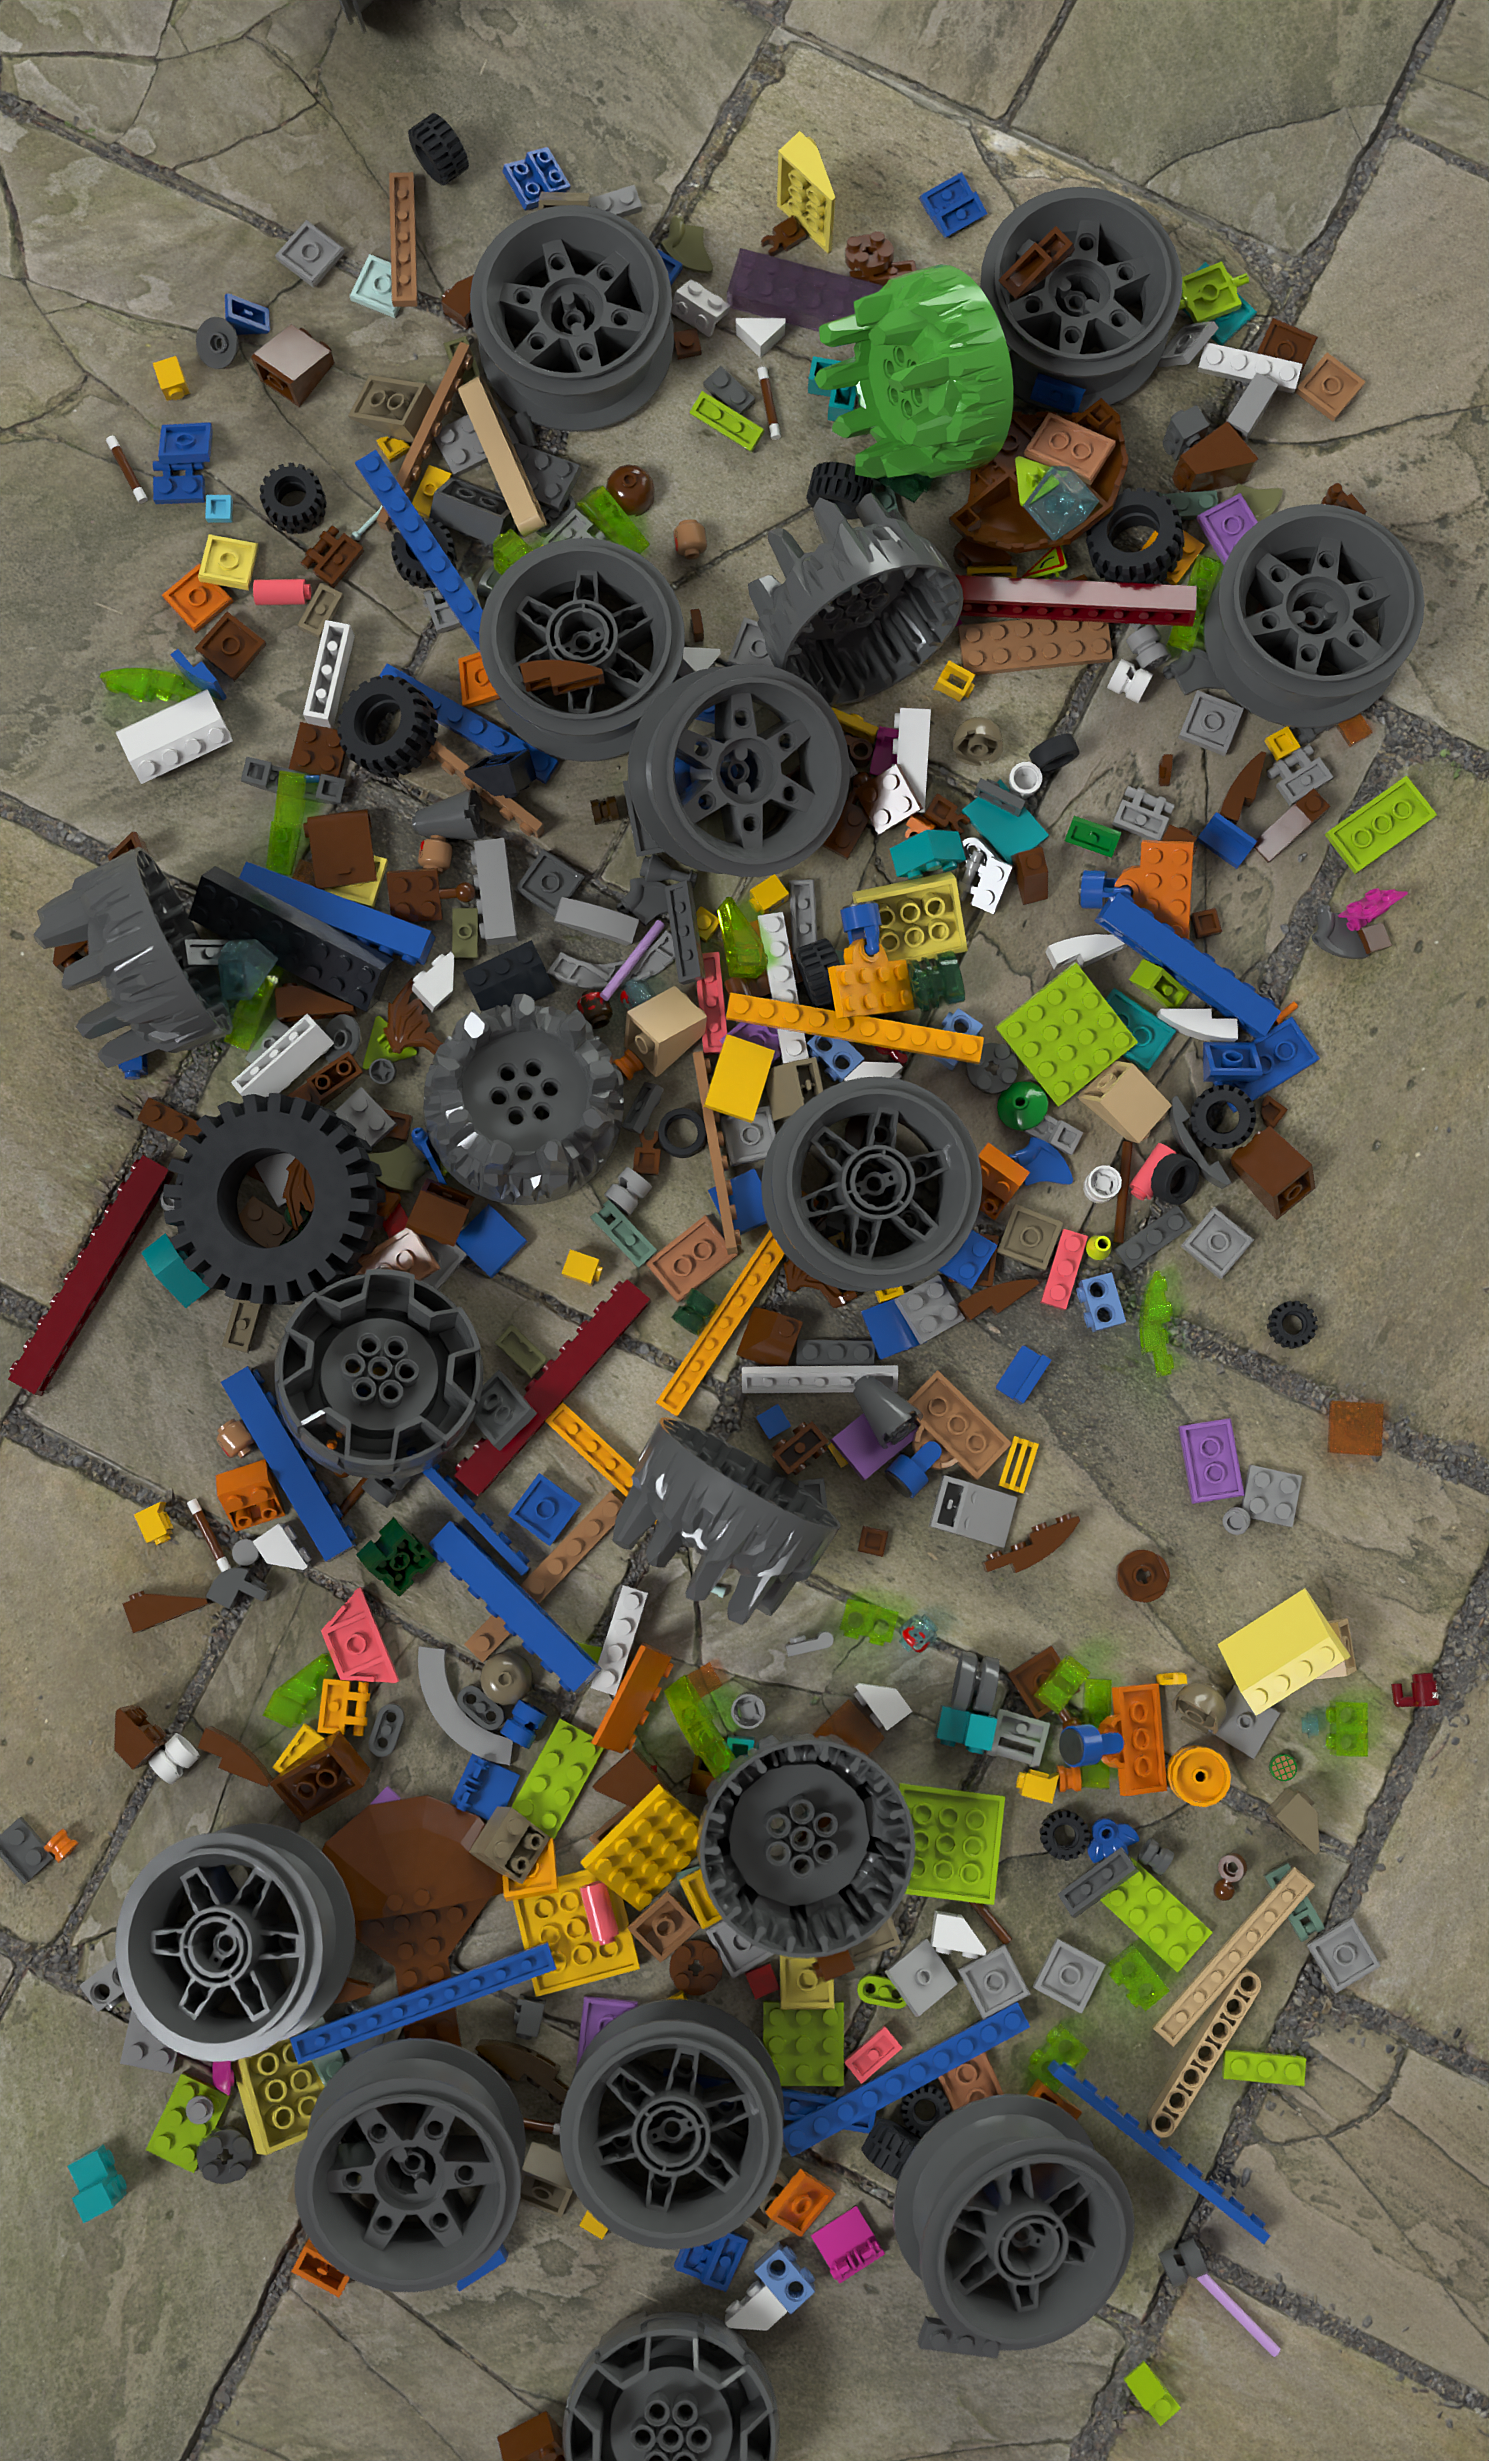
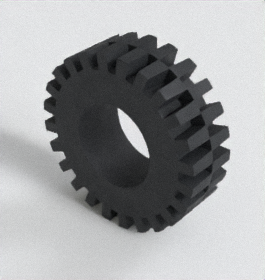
M269 1093V1097L249 1094L242 1096L243 1103L238 1104L227 1101L217 1106L220 1115L217 1117L204 1115L196 1122L202 1131L197 1136L185 1134L179 1145L187 1150L184 1159L172 1158L168 1170L178 1173L176 1185L164 1184L163 1197L174 1200V1210L164 1211V1218L166 1224L177 1226L179 1234L170 1238L174 1248L188 1253L189 1257L184 1261V1264L191 1272L202 1273L205 1276L202 1280L205 1285L211 1289L224 1290L226 1292L225 1296L236 1300H246L256 1304L294 1305L295 1302L304 1301L313 1292L318 1294L325 1287L340 1281L345 1275H356L363 1267L358 1262L361 1255L373 1252L377 1243L370 1240L373 1229H382L384 1217L376 1214L377 1203L386 1202L385 1190L378 1188L376 1184V1178L382 1176V1171L379 1164L370 1161L368 1154L373 1150L368 1142L357 1137L355 1134L357 1129L348 1121L337 1117V1113L302 1098H292L279 1093ZM288 1153L304 1165L312 1179L315 1192L314 1209L308 1224L297 1237L281 1246L266 1248L258 1244L244 1230L237 1208L238 1192L245 1175L256 1163L272 1155Z

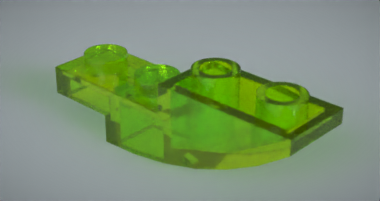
M1200 554L1197 555L1187 582V586H1197L1193 627L1172 626L1167 645L1191 652L1221 561Z
M122 668L102 672L99 676L107 690L115 694L120 692L126 693L129 698L137 702L145 700L152 703L154 696L166 702H169L170 699L181 702L198 694V692L185 688L186 684L180 675L157 669Z
M279 770L274 821H271L266 869L279 874L292 875L306 803L304 793L307 774Z
M262 957L259 959L235 1010L232 1021L233 1030L231 1034L226 1035L225 1043L249 1052L265 1012L274 997L275 988L278 987L285 969Z
M1160 1270L1153 1272L1148 1279L1139 1313L1142 1355L1152 1353L1157 1378L1171 1375V1369H1174L1172 1355L1167 1354L1165 1345L1169 1343L1166 1329H1162L1161 1326L1171 1321L1170 1317L1173 1316V1308L1171 1302L1166 1300L1165 1291H1168L1166 1278L1161 1276Z
M683 1675L664 1690L667 1701L681 1731L696 1756H701L713 1777L719 1778L723 1772L729 1771L730 1763L736 1757L712 1722L714 1718L688 1677Z
M1085 1678L1081 1721L1083 1725L1091 1724L1098 1730L1100 1723L1111 1715L1112 1680ZM1102 1760L1095 1765L1081 1766V1788L1108 1790L1109 1766L1103 1763Z

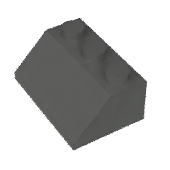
M453 476L434 492L429 516L436 523L440 522L443 524L444 528L455 529L467 537L473 536L490 546H498L506 538L514 520L504 496Z

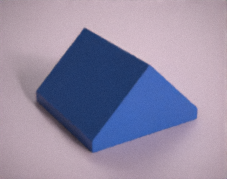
M1203 1042V1082H1255L1262 1076L1263 1070L1254 1042Z

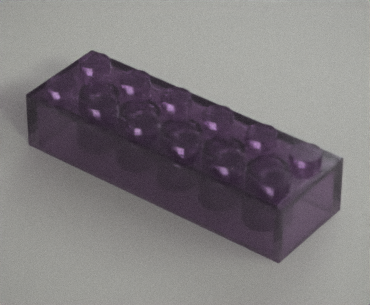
M740 248L727 290V303L731 305L730 308L766 318H785V323L819 332L821 325L855 314L853 302L879 292L882 289V285Z

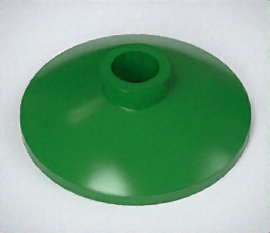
M1026 1081L1014 1083L1000 1095L997 1104L998 1115L1001 1121L1013 1130H1030L1039 1125L1045 1118L1048 1111L1047 1096L1041 1087L1034 1083ZM1019 1100H1025L1023 1106H1017Z

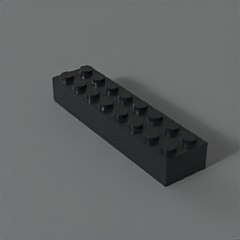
M214 866L200 877L188 919L365 1012L379 1001L394 961L393 958L217 866Z

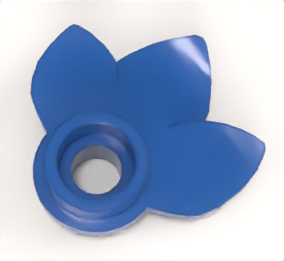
M1100 1818L1092 1826L1093 1838L1089 1842L1087 1851L1092 1862L1097 1863L1121 1847L1128 1854L1127 1846L1137 1843L1139 1837L1136 1831L1126 1823L1116 1824L1109 1818ZM1103 1830H1110V1832L1107 1835L1102 1836Z

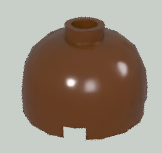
M628 464L612 471L607 479L605 492L608 505L614 512L624 517H627V515H635L636 517L648 511L653 504L655 488L651 476L645 469L637 465Z

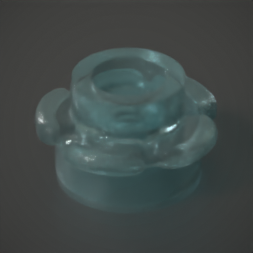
M1307 1712V1717H1301L1302 1733H1308V1738L1311 1739V1736H1319L1318 1714Z

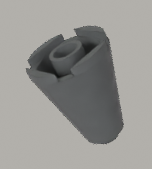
M472 789L465 790L417 810L412 818L413 828L421 836L431 837V835H439L445 838L478 840L482 839L485 834V819H480L479 812L483 811L482 802L477 791Z
M863 1376L855 1382L853 1394L878 1443L883 1449L888 1448L887 1443L892 1442L895 1445L908 1436L917 1427L914 1424L917 1417L920 1421L922 1420L923 1414L919 1409L874 1376L868 1378Z

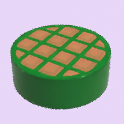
M1277 1754L1269 1762V1771L1275 1779L1289 1781L1296 1775L1297 1764L1291 1756Z

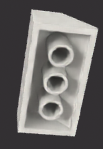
M208 689L116 732L129 763L141 784L233 741Z

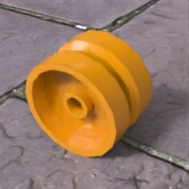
M1189 1745L1180 1748L1171 1756L1167 1764L1166 1778L1169 1788L1176 1797L1193 1806L1207 1807L1218 1803L1225 1797L1230 1787L1231 1773L1228 1763L1219 1753L1205 1746ZM1200 1771L1202 1772V1777H1198L1199 1781H1197L1195 1776Z

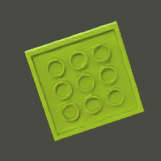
M1076 962L1071 964L995 1026V1029L1057 1107L1062 1105L1138 1043Z
M899 1783L898 1789L908 1806L915 1837L914 1866L909 1885L904 1894L994 1905L1005 1796Z

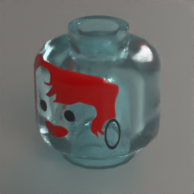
M632 979L623 985L620 1001L629 1011L657 995L647 981Z
M914 1614L899 1628V1633L902 1637L899 1642L908 1652L914 1650L917 1653H923L937 1640L936 1631H938V1628L926 1614L923 1616Z

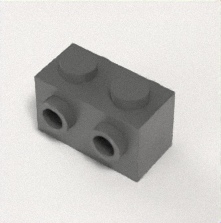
M1197 405L1186 411L1180 410L1170 418L1171 420L1163 439V447L1165 452L1171 455L1175 462L1179 460L1183 453L1205 438L1210 426Z

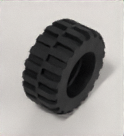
M1137 488V491L1123 490V493L1117 496L1113 510L1086 531V543L1092 566L1100 578H1105V581L1139 584H1155L1154 582L1157 580L1162 582L1168 577V571L1172 573L1176 569L1177 561H1180L1183 555L1184 534L1178 509L1174 504H1171V500L1167 496L1162 495L1160 497L1159 492L1155 490H1150V492H1146L1145 488ZM1134 526H1146L1158 533L1157 538L1149 547L1138 552H1123L1112 546L1114 540L1121 532Z
M384 675L382 678L380 676L372 677L370 682L364 681L359 684L360 688L356 691L352 690L349 694V700L347 702L344 701L341 707L343 713L339 714L338 723L340 724V727L337 728L338 737L341 738L340 745L342 750L346 752L350 760L378 777L385 778L388 776L389 778H397L399 773L404 776L411 773L413 767L417 769L422 764L423 758H428L430 755V747L435 745L437 739L434 735L438 733V723L434 720H437L438 716L431 700L405 679L392 675ZM400 709L401 720L397 731L388 741L376 745L375 733L378 724L389 712Z

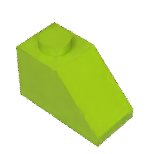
M1142 959L1129 978V981L1143 993L1167 1009H1179L1190 993L1163 968L1145 959Z

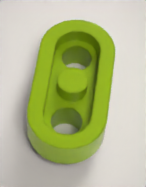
M867 1974L858 1981V1995L866 2003L900 2009L907 2005L901 1995L898 1998L891 1995L892 1991L896 1988L888 1977ZM872 1983L875 1985V1990L869 1993L865 1990L867 1984Z

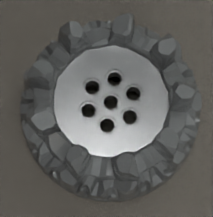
M872 493L863 497L856 507V512L863 527L858 526L855 528L851 527L836 504L819 497L813 508V513L823 543L818 545L815 552L804 553L793 536L785 529L776 528L769 531L768 542L786 579L781 584L773 575H768L748 583L749 596L759 616L757 624L765 638L766 651L774 667L795 674L810 684L823 696L829 706L845 705L866 699L894 686L926 663L945 643L956 626L962 611V587L941 553L929 540L918 536L897 509L887 512Z
M141 847L132 849L77 877L70 890L53 898L37 910L41 925L33 936L43 949L88 940L89 955L65 968L62 987L72 991L100 981L102 987L107 990V996L110 1001L84 1015L78 1021L76 1028L84 1038L94 1039L131 1025V1030L107 1042L98 1052V1058L107 1068L157 1049L170 1053L190 1051L231 1034L233 1030L232 1018L215 968L184 967L180 942L185 939L201 940L192 920L188 919L189 914L169 880L154 859Z
M515 994L511 1007L508 1005H503L502 1007L497 1005L494 1008L481 1011L480 1014L474 1009L471 1010L469 1015L466 1014L456 1023L452 1037L448 1036L444 1044L439 1046L434 1055L433 1064L430 1065L426 1075L423 1099L424 1122L431 1146L437 1158L459 1183L474 1193L493 1201L512 1205H536L555 1201L574 1193L587 1184L603 1168L615 1148L621 1130L624 1110V1082L622 1073L618 1070L617 1065L613 1064L612 1053L607 1045L602 1043L599 1036L594 1037L592 1026L585 1020L583 1014L577 1009L569 1015L565 1014L564 1011L557 1010L553 1006L545 1008L535 1006L532 997L526 994ZM530 1067H536L539 1069L540 1074L536 1077H531L526 1073V1070ZM509 1071L514 1074L515 1078L511 1081H504L500 1075L503 1072ZM552 1086L557 1090V1094L548 1096L544 1093L543 1089ZM528 1091L532 1097L527 1101L519 1099L518 1093ZM496 1095H501L506 1099V1102L502 1105H496L492 1102V1098ZM539 1110H544L548 1113L549 1117L545 1120H539L534 1114ZM515 1114L520 1115L523 1118V1122L514 1125L509 1121V1118Z
M662 1417L659 1419L639 1456L637 1467L632 1475L633 1485L616 1517L612 1541L623 1549L632 1550L639 1539L656 1521L655 1532L646 1548L648 1563L651 1566L665 1568L682 1544L694 1548L696 1553L702 1556L685 1592L686 1598L692 1601L706 1600L728 1568L737 1569L740 1577L729 1601L727 1616L730 1621L744 1625L755 1609L772 1616L796 1582L808 1579L841 1525L837 1518L820 1502L769 1466L699 1428L675 1419Z
M809 1733L792 1736L783 1735L782 1741H779L770 1734L757 1742L756 1749H749L748 1755H740L731 1762L729 1772H723L720 1778L714 1779L706 1790L709 1803L705 1804L703 1812L700 1814L699 1839L696 1847L705 1887L714 1907L723 1920L739 1936L754 1946L786 1957H824L845 1951L863 1942L891 1917L903 1898L912 1874L915 1856L914 1827L902 1793L891 1777L864 1752L855 1747L848 1746L837 1735L833 1734L826 1737L818 1736V1738ZM800 1803L807 1804V1809L803 1814L798 1815L794 1813L796 1805ZM777 1817L784 1819L783 1825L780 1828L774 1829L770 1827L773 1819ZM821 1817H830L828 1826L824 1828L817 1826ZM806 1831L807 1836L803 1841H794V1836L797 1832ZM829 1844L830 1850L827 1854L820 1855L817 1853L821 1845ZM781 1845L784 1847L780 1855L773 1856L770 1854L774 1846ZM800 1858L807 1860L805 1867L802 1869L794 1868L796 1860Z

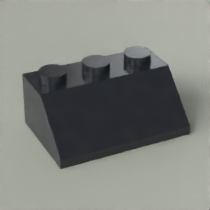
M532 940L462 972L480 1011H486L497 1005L501 1007L508 1005L511 1007L515 994H526L532 997L535 1002L556 992Z

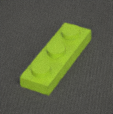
M701 391L689 412L693 417L751 453L765 432L763 428Z
M1223 2050L1222 2077L1224 2079L1305 2086L1306 2058L1304 2056Z

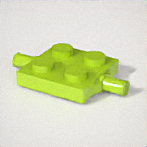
M1221 261L1183 276L1182 296L1178 311L1185 308L1189 312L1194 324L1208 322L1240 309L1242 302L1237 294V287L1249 283L1247 273L1233 278L1226 271Z

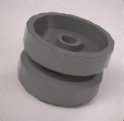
M962 1651L954 1678L951 1708L966 1711L970 1706L973 1696V1710L975 1714L989 1716L998 1687L999 1658L985 1656L981 1660L977 1671L978 1658L976 1654Z

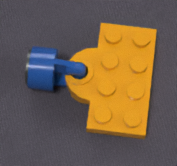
M867 901L842 907L840 913L844 933H848L850 946L844 949L845 965L828 968L836 1018L842 1019L914 1010L906 959L888 961L886 952L879 943V927L882 926L878 903Z

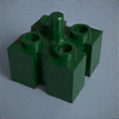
M393 1517L379 1531L381 1537L375 1543L370 1540L356 1556L371 1574L380 1581L382 1580L390 1590L400 1597L414 1583L412 1577L418 1571L423 1574L437 1559L420 1539L413 1533L411 1534L404 1525Z

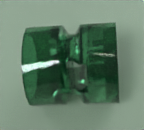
M691 1288L683 1299L684 1306H678L671 1318L689 1332L699 1336L706 1326L705 1319L712 1318L719 1306L701 1292Z

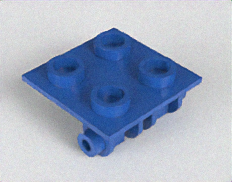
M472 1753L450 1803L456 1805V1808L462 1811L467 1810L489 1820L497 1806H507L520 1775Z

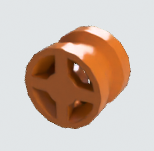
M629 1049L624 1051V1056L620 1059H615L613 1062L628 1081L633 1078V1074L636 1071L644 1069V1065Z
M1058 1765L1056 1772L1059 1773L1058 1791L1065 1792L1067 1789H1073L1075 1792L1081 1791L1080 1767L1065 1768L1063 1765Z
M63 1828L50 1839L44 1849L47 1852H52L55 1855V1860L61 1863L73 1852L79 1843L75 1839L71 1840L67 1836V1831Z

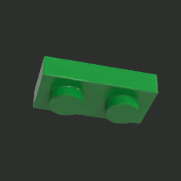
M1073 816L1064 841L1112 858L1121 832Z

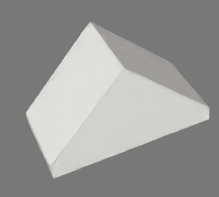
M736 318V335L761 358L785 335V318Z
M684 647L683 659L678 674L683 677L698 670L708 669L721 654L720 649Z

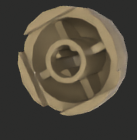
M974 717L965 720L959 725L954 734L953 752H956V758L965 764L980 766V761L989 760V764L995 762L1003 753L1002 731L994 721L987 718Z
M513 1652L497 1653L489 1658L482 1667L480 1675L481 1688L485 1695L497 1704H515L519 1699L525 1698L533 1683L532 1668L528 1661L519 1654Z
M1191 1683L1184 1686L1171 1703L1175 1713L1179 1710L1184 1715L1181 1717V1720L1201 1733L1207 1734L1208 1730H1212L1213 1734H1216L1226 1717V1703L1219 1689L1209 1683Z

